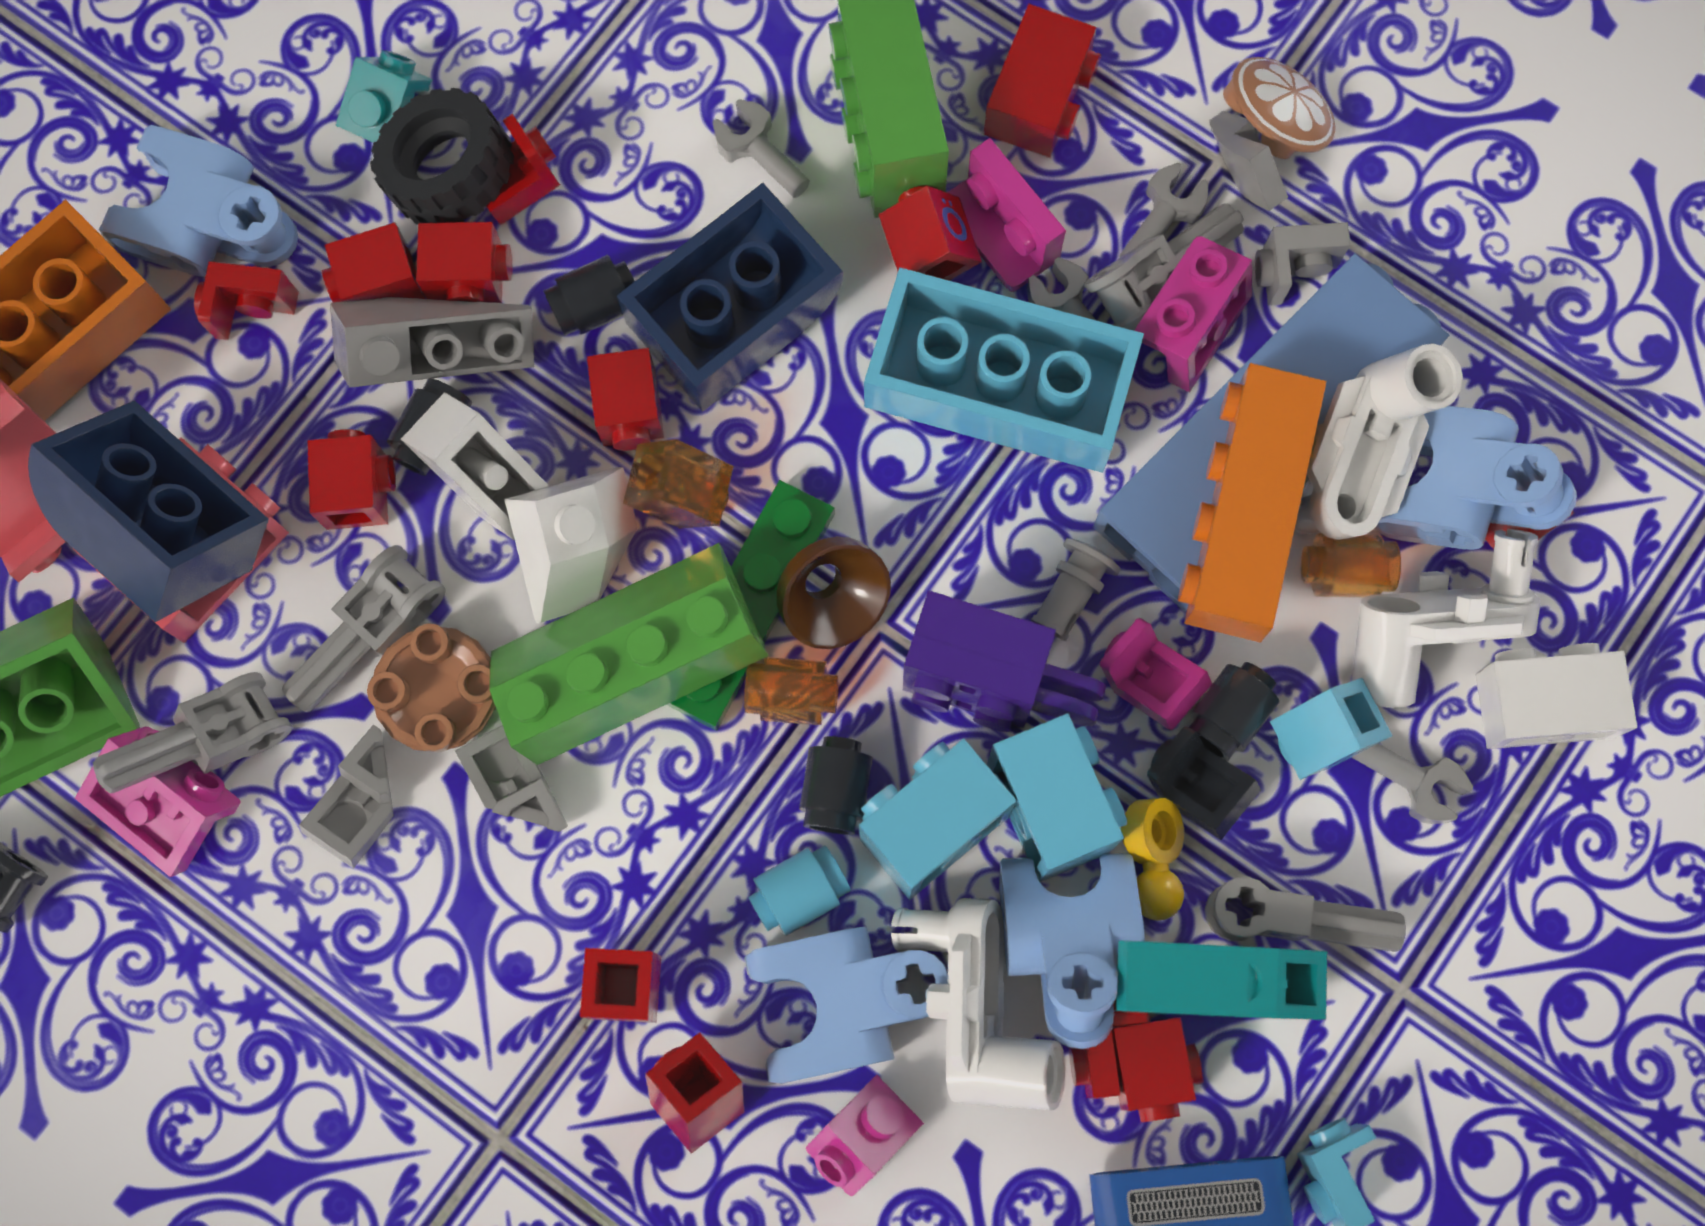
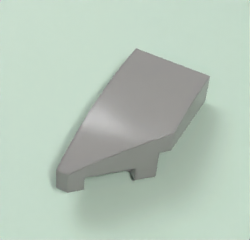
M1225 111L1220 112L1209 120L1224 162L1240 193L1252 203L1268 211L1287 199L1288 195L1270 148L1260 143L1255 127L1246 118Z
M374 724L338 765L340 777L299 824L304 835L353 869L394 816L381 729Z
M503 725L455 750L485 808L492 809V812L496 814L515 817L558 832L568 827L539 766L511 748Z

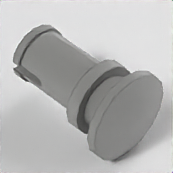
M1066 538L1063 546L1072 554L1067 562L1062 560L1059 562L1056 571L1060 575L1039 611L1031 619L1033 623L1056 629L1055 637L1067 641L1070 636L1069 633L1092 593L1100 594L1104 584L1100 581L1103 574L1108 573L1117 576L1121 570L1100 549L1088 543Z

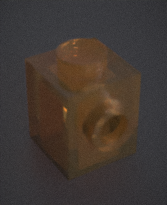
M678 439L637 444L623 504L680 529L720 526L722 514L729 499L728 489L734 466Z

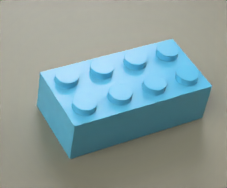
M899 267L864 380V407L1103 473L1112 451L1144 333Z

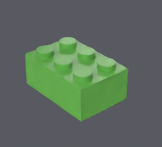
M837 0L838 21L828 23L832 53L830 54L832 76L835 89L842 92L844 107L841 108L847 143H853L856 162H853V170L858 196L860 199L870 197L874 218H879L878 214L897 204L899 196L911 188L928 185L946 192L949 150L915 1Z

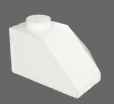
M612 468L504 499L535 622L542 623L570 614L600 600L638 528L624 468Z

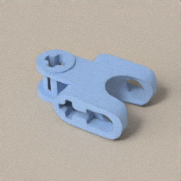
M154 125L145 128L137 145V150L144 153L148 162L158 174L169 177L166 190L158 200L149 206L130 208L114 204L108 208L99 228L100 233L123 253L196 276L206 275L208 262L213 261L216 252L253 263L257 266L271 267L281 264L294 252L298 241L295 224L285 212L281 211V206L273 194L261 186L248 184L254 167L245 157L222 145Z
M1447 406L1424 414L1429 424V429L1420 455L1433 457V464L1428 473L1418 483L1407 487L1398 513L1382 517L1375 529L1387 538L1458 549H1480L1484 544L1490 523L1527 527L1534 530L1549 529L1561 524L1573 511L1576 505L1577 493L1571 479L1563 472L1558 457L1548 447L1536 443H1515L1519 429L1512 419L1494 411Z
M1129 853L1102 854L1099 857L1101 875L1097 885L1086 894L1075 897L1058 896L1047 891L1039 882L1035 873L1034 861L1029 857L1002 858L1000 861L999 895L1004 924L1007 975H1041L1045 1021L1048 1030L1058 1042L1071 1048L1085 1049L1094 1047L1108 1037L1113 1026V1002L1116 999L1118 941H1145L1133 856Z
M867 927L851 928L758 948L744 958L747 974L753 980L764 984L779 981L799 982L812 993L817 1005V1019L812 1032L797 1044L774 1050L766 1060L765 1066L768 1081L779 1084L895 1059L888 1026L929 1017L926 1012L927 990L925 994L926 1002L921 1004H914L910 994H900L898 991V983L908 979L907 969L919 966L923 976L934 975L936 984H948V974L944 964L935 955L923 950H908L873 958Z

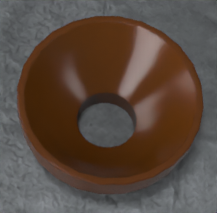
M836 536L824 538L808 545L798 552L787 564L779 580L777 607L783 623L797 640L804 645L816 649H834L857 641L876 625L887 607L891 591L888 568L881 557L870 547L850 537ZM824 564L835 566V577L828 587L818 592L806 590V580L813 569Z

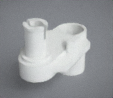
M1434 343L1421 345L1373 362L1361 369L1355 379L1338 384L1324 423L1317 425L1313 443L1314 449L1307 470L1313 491L1311 495H1303L1301 498L1300 507L1302 508H1299L1295 525L1296 532L1306 536L1321 532L1326 537L1332 539H1347L1368 534L1376 528L1382 517L1398 513L1429 429V424L1424 414L1447 407L1456 400L1461 392L1463 382L1462 370L1452 352L1446 347Z
M1507 529V535L1504 530L1495 531L1490 582L1482 586V588L1448 590L1449 574L1438 571L1420 572L1418 592L1377 594L1362 598L1352 681L1363 678L1377 706L1387 708L1410 706L1415 703L1422 645L1470 643L1534 635L1537 630L1541 600L1535 595L1534 591L1529 589L1535 546L1538 542L1537 535L1513 529Z
M961 898L951 907L950 911L898 908L893 915L891 926L916 927L918 932L891 933L892 943L897 951L923 950L948 952V984H930L927 990L926 1012L930 1018L947 1019L946 1081L952 1101L966 1104L1055 1110L1061 1102L1065 1086V1057L1060 1042L1056 1040L1002 1037V1017H1004V924L998 902L993 899Z

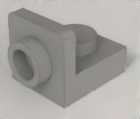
M1348 222L1273 227L1263 249L1257 250L1255 254V279L1258 287H1266L1268 306L1281 305L1292 286L1291 271H1295V274L1299 277L1309 278L1322 276L1333 269H1337L1351 246Z

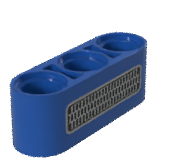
M1284 1156L1231 1159L1089 1174L1095 1226H1294Z

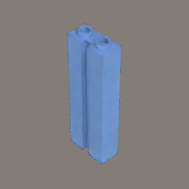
M1354 254L1099 510L1093 528L1126 559L1130 561L1133 558L1150 574L1148 579L1186 612L1188 604L1178 602V595L1187 563L1197 565L1202 542L1192 540V534L1201 502L1212 503L1216 481L1206 479V472L1214 443L1216 441L1225 443L1230 422L1219 419L1228 383L1234 382L1239 384L1249 363L1325 380L1327 383L1317 424L1319 425L1324 423L1339 383L1355 379L1361 369L1373 362L1421 345L1434 343L1442 346L1450 335L1441 328L1440 321L1431 310L1421 304H1413L1394 287L1391 277L1381 267L1372 263H1366L1357 254ZM1306 475L1303 490L1311 483L1308 475Z

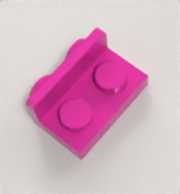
M991 138L971 150L968 178L947 193L960 197L979 255L1007 290L1015 292L1028 283L1029 277L1032 275L1038 276L1051 267L1055 259L1061 256L1066 230Z
M1202 236L1194 238L1135 328V331L1144 333L1143 344L1162 352L1166 356L1169 383L1190 393L1252 297V260Z
M145 726L110 737L99 756L159 731ZM192 760L116 793H108L101 787L92 766L74 798L169 877L187 870L215 821L234 814L241 803L239 798L225 788L224 782L213 772L203 774L201 768Z

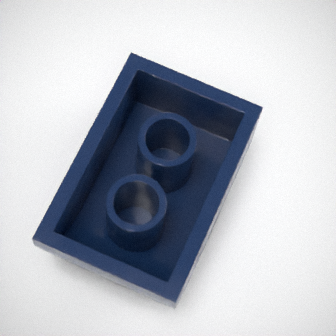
M761 183L619 293L617 298L628 327L647 348L649 347L654 357L703 412L797 338L819 318L837 295L842 285L843 271L764 183Z
M135 400L31 444L28 459L30 483L36 501L47 521L72 548L154 622L165 618L252 571L269 519Z

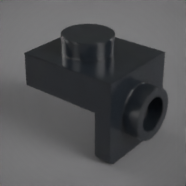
M1184 726L1174 739H1168L1160 745L1147 771V777L1159 798H1166L1172 801L1182 815L1222 840L1261 791L1256 779L1204 747L1198 733L1188 726Z

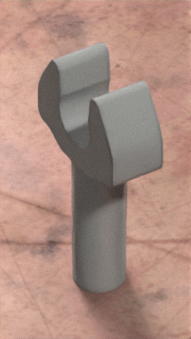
M741 99L736 101L738 117L744 124L750 127L748 132L744 134H734L723 122L718 119L713 120L717 148L727 162L732 163L740 158L752 157L793 198L800 196L808 188L810 180L768 140V132L772 128L771 114L762 105Z
M1175 163L1157 171L1150 179L1146 190V195L1152 200L1154 208L1122 250L1119 257L1121 258L1144 240L1164 235L1173 222L1182 221L1192 225L1197 222L1207 204L1208 181H1200L1189 197L1177 198L1171 193L1170 189L1176 183L1182 165Z
M1060 257L1055 259L1052 272L1065 288V291L1060 294H1053L1046 290L1044 283L1037 276L1032 275L1029 277L1027 284L1028 302L1096 320L1082 303V291L1086 288L1084 283L1089 277L1079 265Z
M1380 744L1352 757L1406 788L1411 798L1409 814L1422 823L1444 824L1452 822L1458 817L1453 810L1446 805L1439 804L1434 799L1432 788L1435 783L1443 784L1449 790L1461 795L1473 789V785L1462 767L1447 757L1442 758L1432 766L1419 767Z

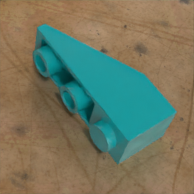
M1118 941L1116 1010L1326 1020L1327 951Z

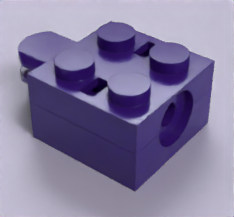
M928 590L904 663L902 690L912 693L911 701L926 709L947 713L951 705L975 713L973 721L979 725L997 731L1010 732L1012 725L1021 728L1025 727L1031 710L1056 718L1068 713L1072 723L1093 726L1096 723L1099 711L1093 705L1082 700H1103L1106 686L1098 679L1046 663L1056 629Z

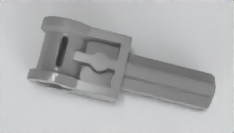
M1229 203L1221 204L1169 242L1166 241L1163 234L1144 240L1121 258L1094 274L1084 285L1089 293H1097L1112 318L1113 325L1134 331L1194 238L1202 236L1221 246H1225L1243 233L1242 222L1244 218L1241 212L1235 211Z
M394 545L381 552L367 566L361 578L331 608L344 622L283 685L282 691L286 698L297 708L305 712L312 711L371 648L383 655L390 645L406 633L411 632L415 626L430 616L444 598L445 587L437 580H427L407 561V551L401 546ZM397 581H400L408 588L409 592L407 594L397 585Z
M251 672L238 676L215 690L178 704L173 719L174 726L98 756L93 762V768L99 784L108 793H116L194 759L197 761L203 774H206L243 757H251L272 748L290 734L292 725L288 718L277 715L263 691L266 681L262 674Z
M1236 877L1217 887L1209 895L1205 905V917L1210 929L1217 936L1228 941H1243L1258 935L1293 941L1309 939L1396 952L1401 950L1406 936L1405 918L1399 912L1314 900V896L1269 890L1261 881L1251 877ZM1241 894L1243 906L1253 908V916L1241 921L1240 925H1237L1236 914L1226 911L1225 903L1237 898Z

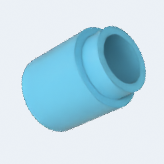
M824 845L814 852L806 848L755 877L753 880L759 891L748 898L767 931L779 925L784 935L787 936L839 906L838 898L850 892L851 889L833 855Z

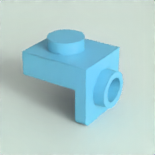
M1341 1118L1310 1133L1308 1136L1313 1145L1298 1152L1297 1155L1311 1183L1304 1186V1191L1319 1220L1324 1225L1332 1221L1334 1226H1367L1375 1220L1342 1158L1343 1155L1376 1138L1370 1125L1354 1124L1349 1126L1346 1119Z

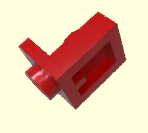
M209 261L205 282H200L195 290L194 310L198 321L215 339L229 340L235 310L243 315L260 319L271 318L273 312L295 315L299 291L282 270Z

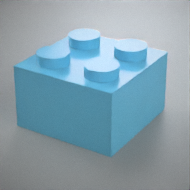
M1068 713L993 744L986 764L1017 800L1009 818L1026 857L1034 861L1035 873L1039 882L1095 860L1102 854H1109L1124 839L1120 827L1127 825V818L1117 794L1111 787L1102 790L1092 768L1093 765L1099 763V756L1088 730L1084 726L1075 729Z
M964 738L951 749L944 742L933 747L913 766L916 772L913 774V780L899 792L892 784L888 785L861 809L864 815L862 818L863 822L859 824L860 841L909 900L1007 820L1017 801Z

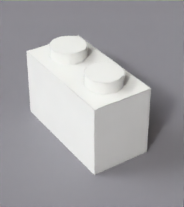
M445 392L401 438L479 517L513 540L515 539L504 499L549 487L477 411Z
M1583 643L1560 648L1558 650L1559 656L1536 658L1535 650L1530 648L1513 649L1495 654V661L1475 674L1487 749L1615 739L1636 729L1637 722L1625 652L1600 653L1599 644Z

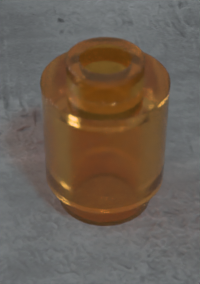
M1318 533L1314 538L1313 545L1304 546L1301 555V578L1304 584H1311L1316 597L1364 598L1370 595L1382 594V592H1395L1399 584L1401 574L1399 546L1395 541H1384L1381 535L1366 534L1336 540L1326 537L1323 533Z
M766 657L764 663H753L747 667L744 697L745 713L760 714L761 721L822 725L824 713H836L839 675L827 674V661Z

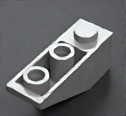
M399 297L330 303L334 360L349 387L534 367L532 308L529 305Z

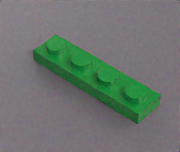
M781 480L778 481L731 566L764 644L780 616L777 607V587L783 571L798 552L823 538L835 516V507ZM753 664L666 705L717 731Z

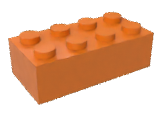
M66 199L0 255V379L44 421L171 310L169 305Z

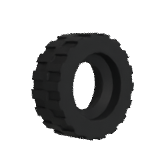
M439 88L430 90L429 94L418 95L410 99V103L402 108L400 106L392 113L393 117L387 124H383L379 130L380 135L377 142L373 143L371 150L373 160L370 161L371 171L376 175L374 180L407 219L411 218L417 225L418 223L465 222V219L473 215L476 217L484 211L483 208L487 204L496 200L501 194L499 192L500 189L509 180L511 175L509 172L510 165L514 163V154L510 150V147L513 146L510 137L487 105L470 91L467 94L460 88H451L450 90ZM457 137H464L467 140L468 145L464 154L449 170L425 180L418 176L417 172L420 164L435 147Z

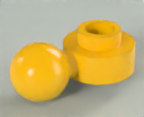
M1169 799L1136 800L1128 807L1125 813L1127 825L1121 827L1124 837L1122 841L1128 853L1133 856V860L1143 865V872L1136 878L1142 916L1156 921L1166 920L1180 910L1184 901L1183 885L1179 878L1169 871V863L1179 856L1183 847L1184 824L1178 808Z

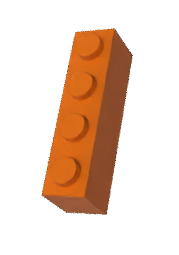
M1249 363L1239 384L1234 382L1228 383L1219 418L1230 422L1225 443L1217 441L1214 443L1206 472V479L1216 481L1212 503L1201 502L1192 534V540L1202 542L1197 565L1187 563L1178 595V602L1188 604L1184 624L1260 643L1273 629L1327 381Z

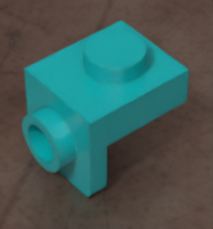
M381 50L379 57H355L335 126L372 143L377 142L380 135L379 130L384 123L387 124L393 117L392 113L400 106L402 108L410 103V99L414 98L415 92L429 91L432 79L414 71L416 62L398 53Z

